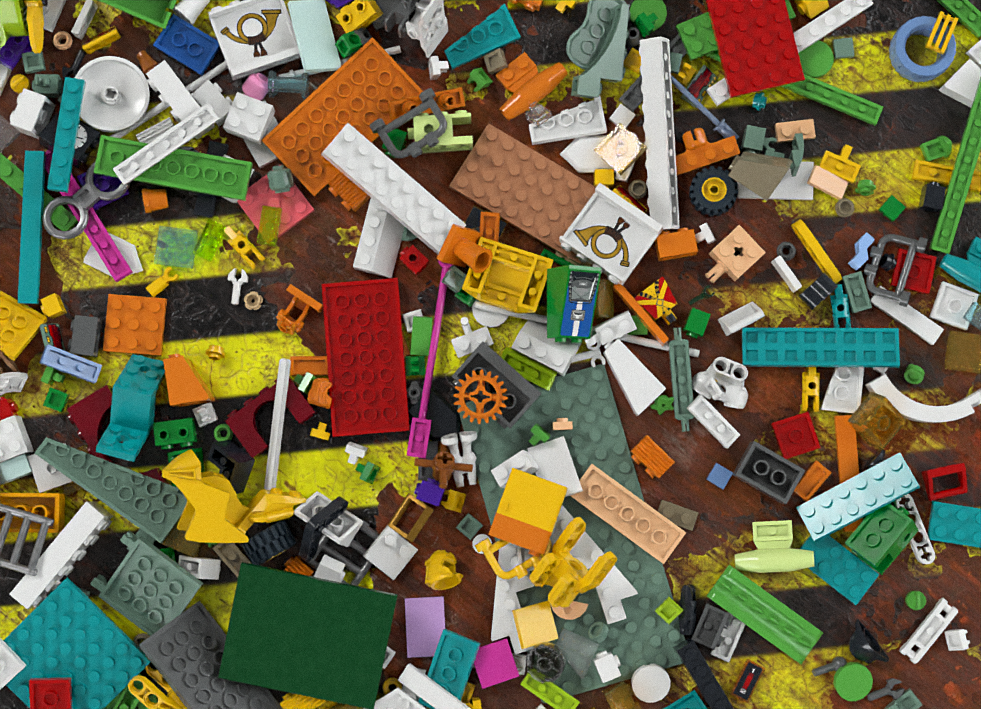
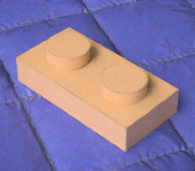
M813 119L775 124L777 143L792 142L794 135L797 133H802L804 140L816 138Z

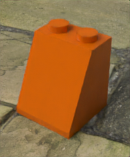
M180 354L168 355L169 358L163 359L170 406L178 408L215 402L213 394L190 359Z

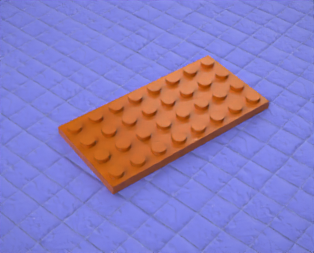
M372 37L261 141L287 168L291 169L292 174L315 197L328 184L327 182L339 172L321 154L347 123L373 143L379 135L378 133L374 134L369 125L380 118L383 119L386 125L392 122L388 102L419 96L423 91Z

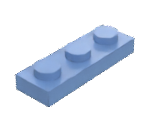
M46 345L40 360V364L93 384L97 382L102 368L101 364L51 345Z

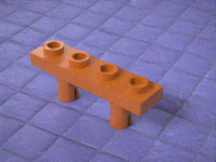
M462 87L434 92L436 96L433 99L441 111L465 106ZM419 96L388 102L391 121L422 104ZM428 108L427 110L423 111L422 113H428V114H430V113H433V112H432L431 108Z

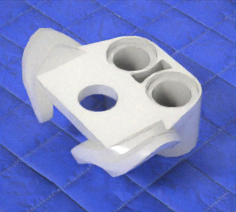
M718 357L706 372H699L693 377L692 388L705 398L711 399L705 383L711 377L716 378L726 391V394L717 400L724 402V406L743 409L748 399V392L744 387V380L748 376V370L742 364L725 357ZM716 365L722 366L723 371L717 370ZM734 372H738L741 378H736Z

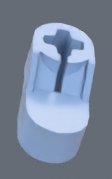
M867 232L854 244L856 255L848 262L855 271L868 260L867 248L875 240Z

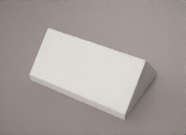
M316 491L306 500V503H302L297 507L293 514L307 523L315 514L331 503L332 500ZM345 510L342 515L324 528L322 533L339 545L348 547L363 521Z

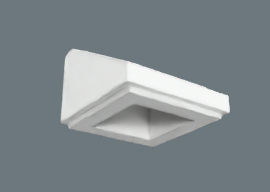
M711 377L705 383V387L713 400H717L726 394L716 378Z

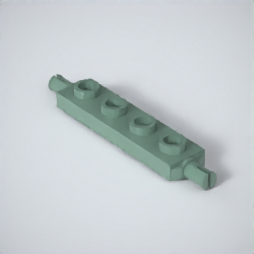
M681 327L673 328L674 340L668 342L672 395L674 397V418L681 420L682 432L690 431L689 419L694 418V415L687 409L693 402L689 344L688 340L682 339Z

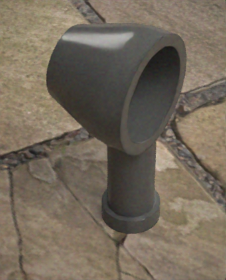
M635 27L628 28L629 36L626 40V45L629 47L640 46V40H643L640 31ZM634 32L636 36L632 37L630 36V33Z

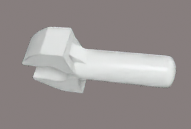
M236 268L228 274V281H232L234 284L231 300L233 305L239 304L241 285L248 283V275L243 269L242 276L238 281L235 278Z

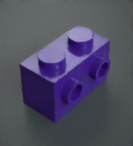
M428 478L427 481L422 480V483H417L414 494H417L416 499L439 506L445 489L439 487V481Z

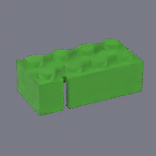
M97 0L162 29H166L171 16L170 12L165 11L166 8L173 9L176 0Z

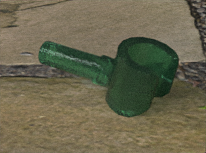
M708 285L702 289L701 293L698 296L688 301V303L692 305L700 299H708L712 297L715 292H713L711 295H708L706 293V289L711 287L710 285Z

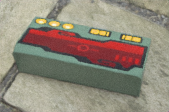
M703 65L687 87V90L701 102L707 94L706 90L713 86L718 77L708 67ZM682 94L681 98L683 100H685L693 107L697 108L684 94Z
M41 324L40 330L44 346L51 345L65 351L59 324Z

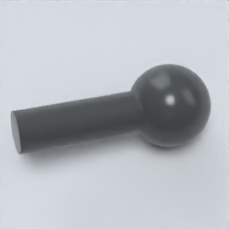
M841 656L835 657L832 663L812 669V673L816 677L833 670L837 671L841 666L847 665V661Z

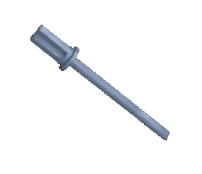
M671 75L672 84L716 125L713 129L714 131L717 130L724 138L735 136L736 140L739 138V135L725 123V119L719 121Z

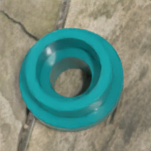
M764 92L756 93L754 96L752 107L756 108L757 111L766 106L767 97L764 96Z

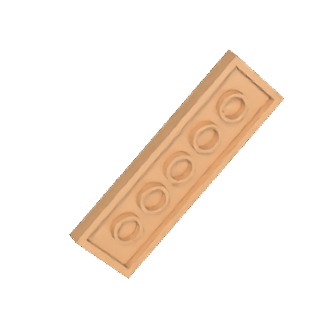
M593 464L588 467L579 480L583 491L570 495L662 564L666 562L686 534L684 530Z

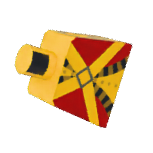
M663 276L634 297L653 321L662 317L669 325L677 319L671 311L677 305V302Z

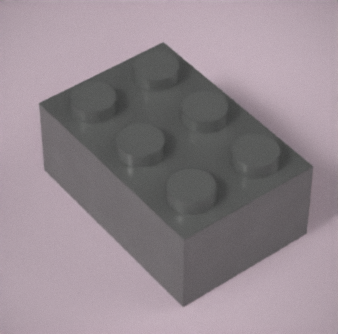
M752 441L749 443L732 476L781 504H787L805 470L759 443Z

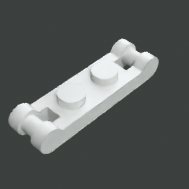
M941 598L936 603L933 610L899 650L903 655L910 657V661L914 664L919 662L958 613V610L954 606L948 605V601L944 598ZM942 610L946 612L945 617L940 614ZM914 645L919 648L916 652L911 649Z

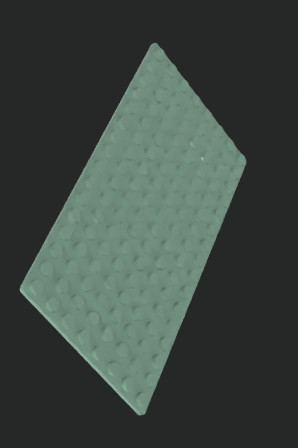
M603 364L568 373L565 376H558L555 378L549 391L533 383L532 385L542 394L511 429L508 426L504 429L497 423L498 417L494 420L490 416L489 423H486L483 418L481 424H478L477 418L471 423V416L464 419L463 415L465 412H459L464 431H476L477 439L471 443V451L477 457L475 461L476 474L491 526L504 492V488L499 486L491 470L521 450L528 452L527 448L533 447L528 441L534 435L530 430L536 423L551 435L546 442L564 436L579 480L588 467L593 464L644 501ZM512 396L508 397V399L505 400V405L512 406L514 404L512 401L514 398ZM473 401L467 402L468 408L476 412V404ZM556 418H568V421H572L573 429L552 431V422H556ZM539 440L536 445L542 444L544 442L542 440ZM571 496L565 497L562 504L563 507L573 518L581 517L586 523L585 532L604 554L611 551L617 557L616 568L635 588L638 594L621 599L626 619L607 624L596 587L583 594L578 593L573 600L588 604L586 611L580 617L567 620L557 616L552 610L558 639L533 646L534 649L527 651L531 667L573 696L631 679L634 672L643 665L657 664L665 669L682 664L673 648L685 640L684 635L680 634L678 616L668 624L655 612V609L668 596L673 600L663 564ZM534 585L533 587L516 592L520 607L547 601L548 594L553 587L544 585L541 588ZM595 622H602L609 630L606 639L601 643H596L588 635L590 626ZM606 650L607 653L611 652L613 656L617 655L621 664L618 667L621 676L603 683L593 659L596 658L597 653Z

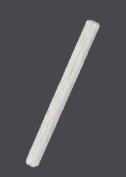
M286 358L279 360L264 489L271 490L272 487L276 488L291 366V360Z

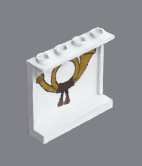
M235 0L230 2L228 6H217L208 12L209 20L233 81L301 58L292 21L283 0Z
M599 183L595 188V193L563 236L559 237V242L564 250L567 252L573 251L577 254L576 257L584 263L587 261L593 265L592 267H601V273L603 272L609 276L608 279L612 283L623 285L662 232L663 225Z

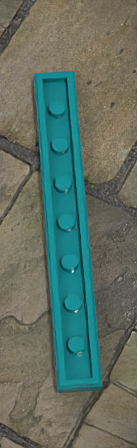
M25 151L18 284L19 304H39L45 151Z

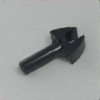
M78 50L71 67L66 68L63 66L62 74L64 81L65 77H69L70 74H74L73 78H75L86 54L84 50Z

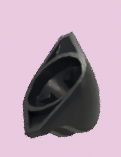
M857 619L855 621L856 629L849 643L851 654L856 659L865 661L867 664L875 660L888 662L889 657L880 644Z

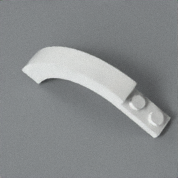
M886 374L865 384L871 395L886 409L900 417L922 423H941L957 420L974 413L975 411L972 406L975 407L981 404V389L947 406H929L915 402L903 395L895 388Z

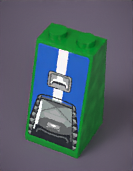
M565 265L547 269V338L555 339V342L559 343L566 342V339L571 340V343H582V340L590 339L601 267Z

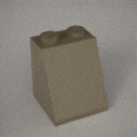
M743 152L741 156L737 155L728 168L731 170L728 176L767 201L789 170L793 161L787 158Z

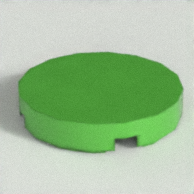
M634 0L630 7L631 23L643 12L647 16L655 13L658 17L652 32L658 30L665 22L667 10L662 0Z
M819 40L798 53L803 73L812 78L824 76L831 69L834 62L831 48Z
M858 662L846 663L847 665L841 666L834 675V688L847 701L861 700L869 694L872 688L873 678L871 672Z

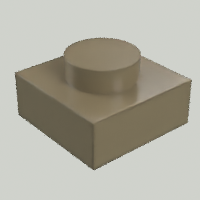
M499 48L484 55L488 73L491 75L508 67L502 49Z

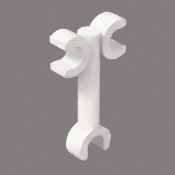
M598 341L596 347L587 346L590 351L576 354L571 363L592 358V367H596V359H600L602 364L605 365V358L601 356L600 351L601 342Z

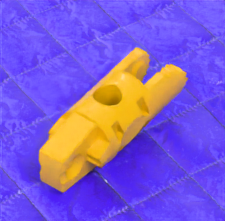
M230 226L224 230L230 237L227 242L252 269L256 268V266L248 257L253 252L259 260L263 261L265 259L240 230L236 233Z
M806 367V372L802 373V411H807L808 397H813L814 412H819L820 373H816V367Z

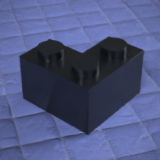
M231 440L214 442L208 460L220 469L219 473L230 481L236 494L243 493L255 459Z

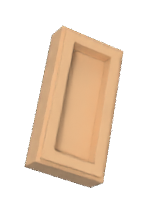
M817 165L813 167L807 181L809 185L838 200L842 199L849 183Z

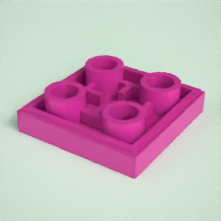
M507 638L479 647L474 665L482 689L519 677Z

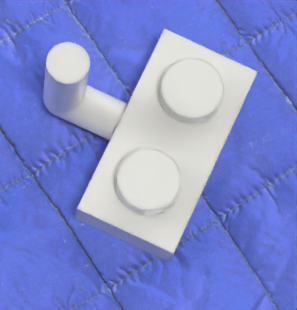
M467 317L461 318V325L465 335L451 340L458 358L473 353L482 341L488 346L494 345L487 326L472 332Z

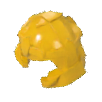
M445 550L435 551L425 561V584L433 590H446L458 585L463 578V574L456 572V556Z

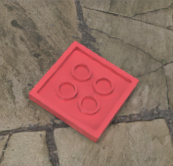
M267 175L248 188L246 201H237L268 244L315 211L295 183L290 188V191L275 194V191L269 188Z

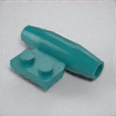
M975 237L967 251V260L946 254L939 267L957 281L981 293V239Z

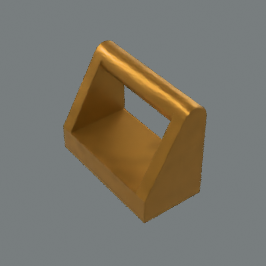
M408 493L389 521L388 526L407 540L413 542L434 509ZM414 501L425 508L410 533L407 534L396 525L411 502Z

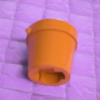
M142 189L146 213L169 208L166 189Z

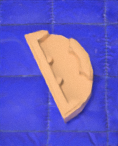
M573 601L569 607H552V610L563 619L573 620L580 617L586 611L588 604Z

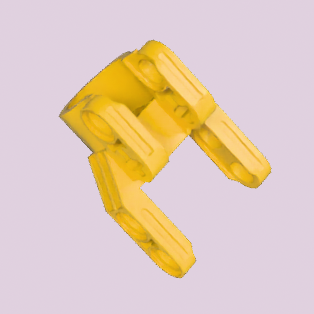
M581 517L574 518L567 525L554 543L552 552L546 554L540 560L529 576L530 581L535 587L542 588L544 585L553 587L548 594V602L554 608L558 606L569 607L578 593L583 594L598 587L617 562V557L610 551L599 556L588 571L582 562L569 553L585 532L586 523Z
M149 664L145 667L147 674L168 692L167 695L144 676H134L128 683L129 691L148 709H187L159 671L152 669ZM134 681H140L143 684V689L135 688ZM150 694L156 695L158 702H151L148 696Z

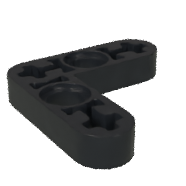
M341 496L337 497L307 522L299 551L300 558L306 562L314 558L318 550L322 530L344 513L348 507V501Z

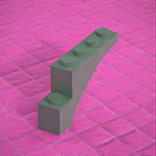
M628 4L615 6L614 19L607 40L591 65L580 75L573 77L571 96L590 99L597 98L602 91L600 81L616 83L624 78L625 68L623 65L627 56L625 44L629 36L627 24L631 16Z

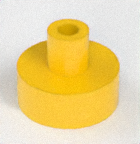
M320 422L318 429H311L310 436L329 440L330 433L325 432L327 424Z

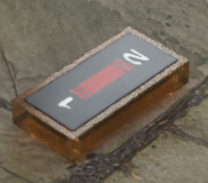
M746 659L730 694L748 703L765 668Z

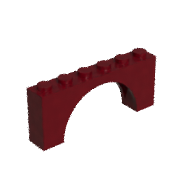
M105 385L67 408L69 412L67 417L79 429L77 434L82 441H86L88 453L113 463L107 455L96 452V446L102 437L103 424L111 411L113 388L110 385ZM155 467L152 470L141 473L169 484L166 478L162 477L160 468Z

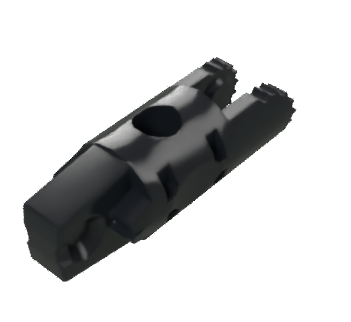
M688 584L682 586L681 599H679V606L683 609L679 615L680 634L693 635L696 623V588L694 585Z

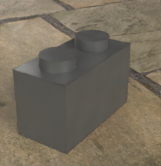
M75 315V319L71 322L72 339L70 338L68 343L70 353L80 356L98 357L102 319Z

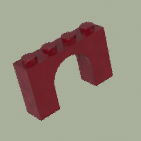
M289 376L286 406L299 424H303L317 412L308 403L306 397ZM277 379L272 387L269 388L267 386L259 392L260 396L247 400L243 403L244 407L239 411L235 409L227 415L228 419L225 420L246 451L254 459L269 449L268 443L257 429L256 415L264 404L275 401Z

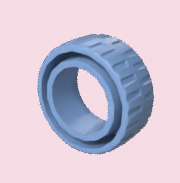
M921 16L908 20L896 31L891 39L889 47L891 64L897 73L909 81L927 82L944 73L954 60L956 42L953 33L943 54L937 52L936 61L932 65H918L906 53L905 45L907 38L913 35H923L929 38L936 18ZM942 21L940 22L937 32L934 36V44L943 26L944 22ZM947 26V28H946V30H945V32H944V35H943V37H942V40H941V42H940V44H939V47H938V48H940V49H941V46H942V44H943V42H944V39H945V37H946V34H947V32H948V30H949V27H948V26Z

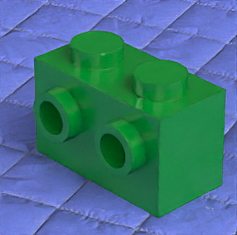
M194 418L153 423L155 446H161L162 450L172 449L175 444H180L181 447L192 446V442H197Z

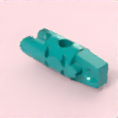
M839 284L834 290L835 295L830 296L834 328H840L838 320L845 319V328H851L848 294H843L842 284ZM842 306L844 310L838 311L837 307Z

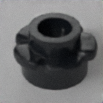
M885 253L880 260V267L885 271L894 269L897 260L894 258L895 255L893 253Z

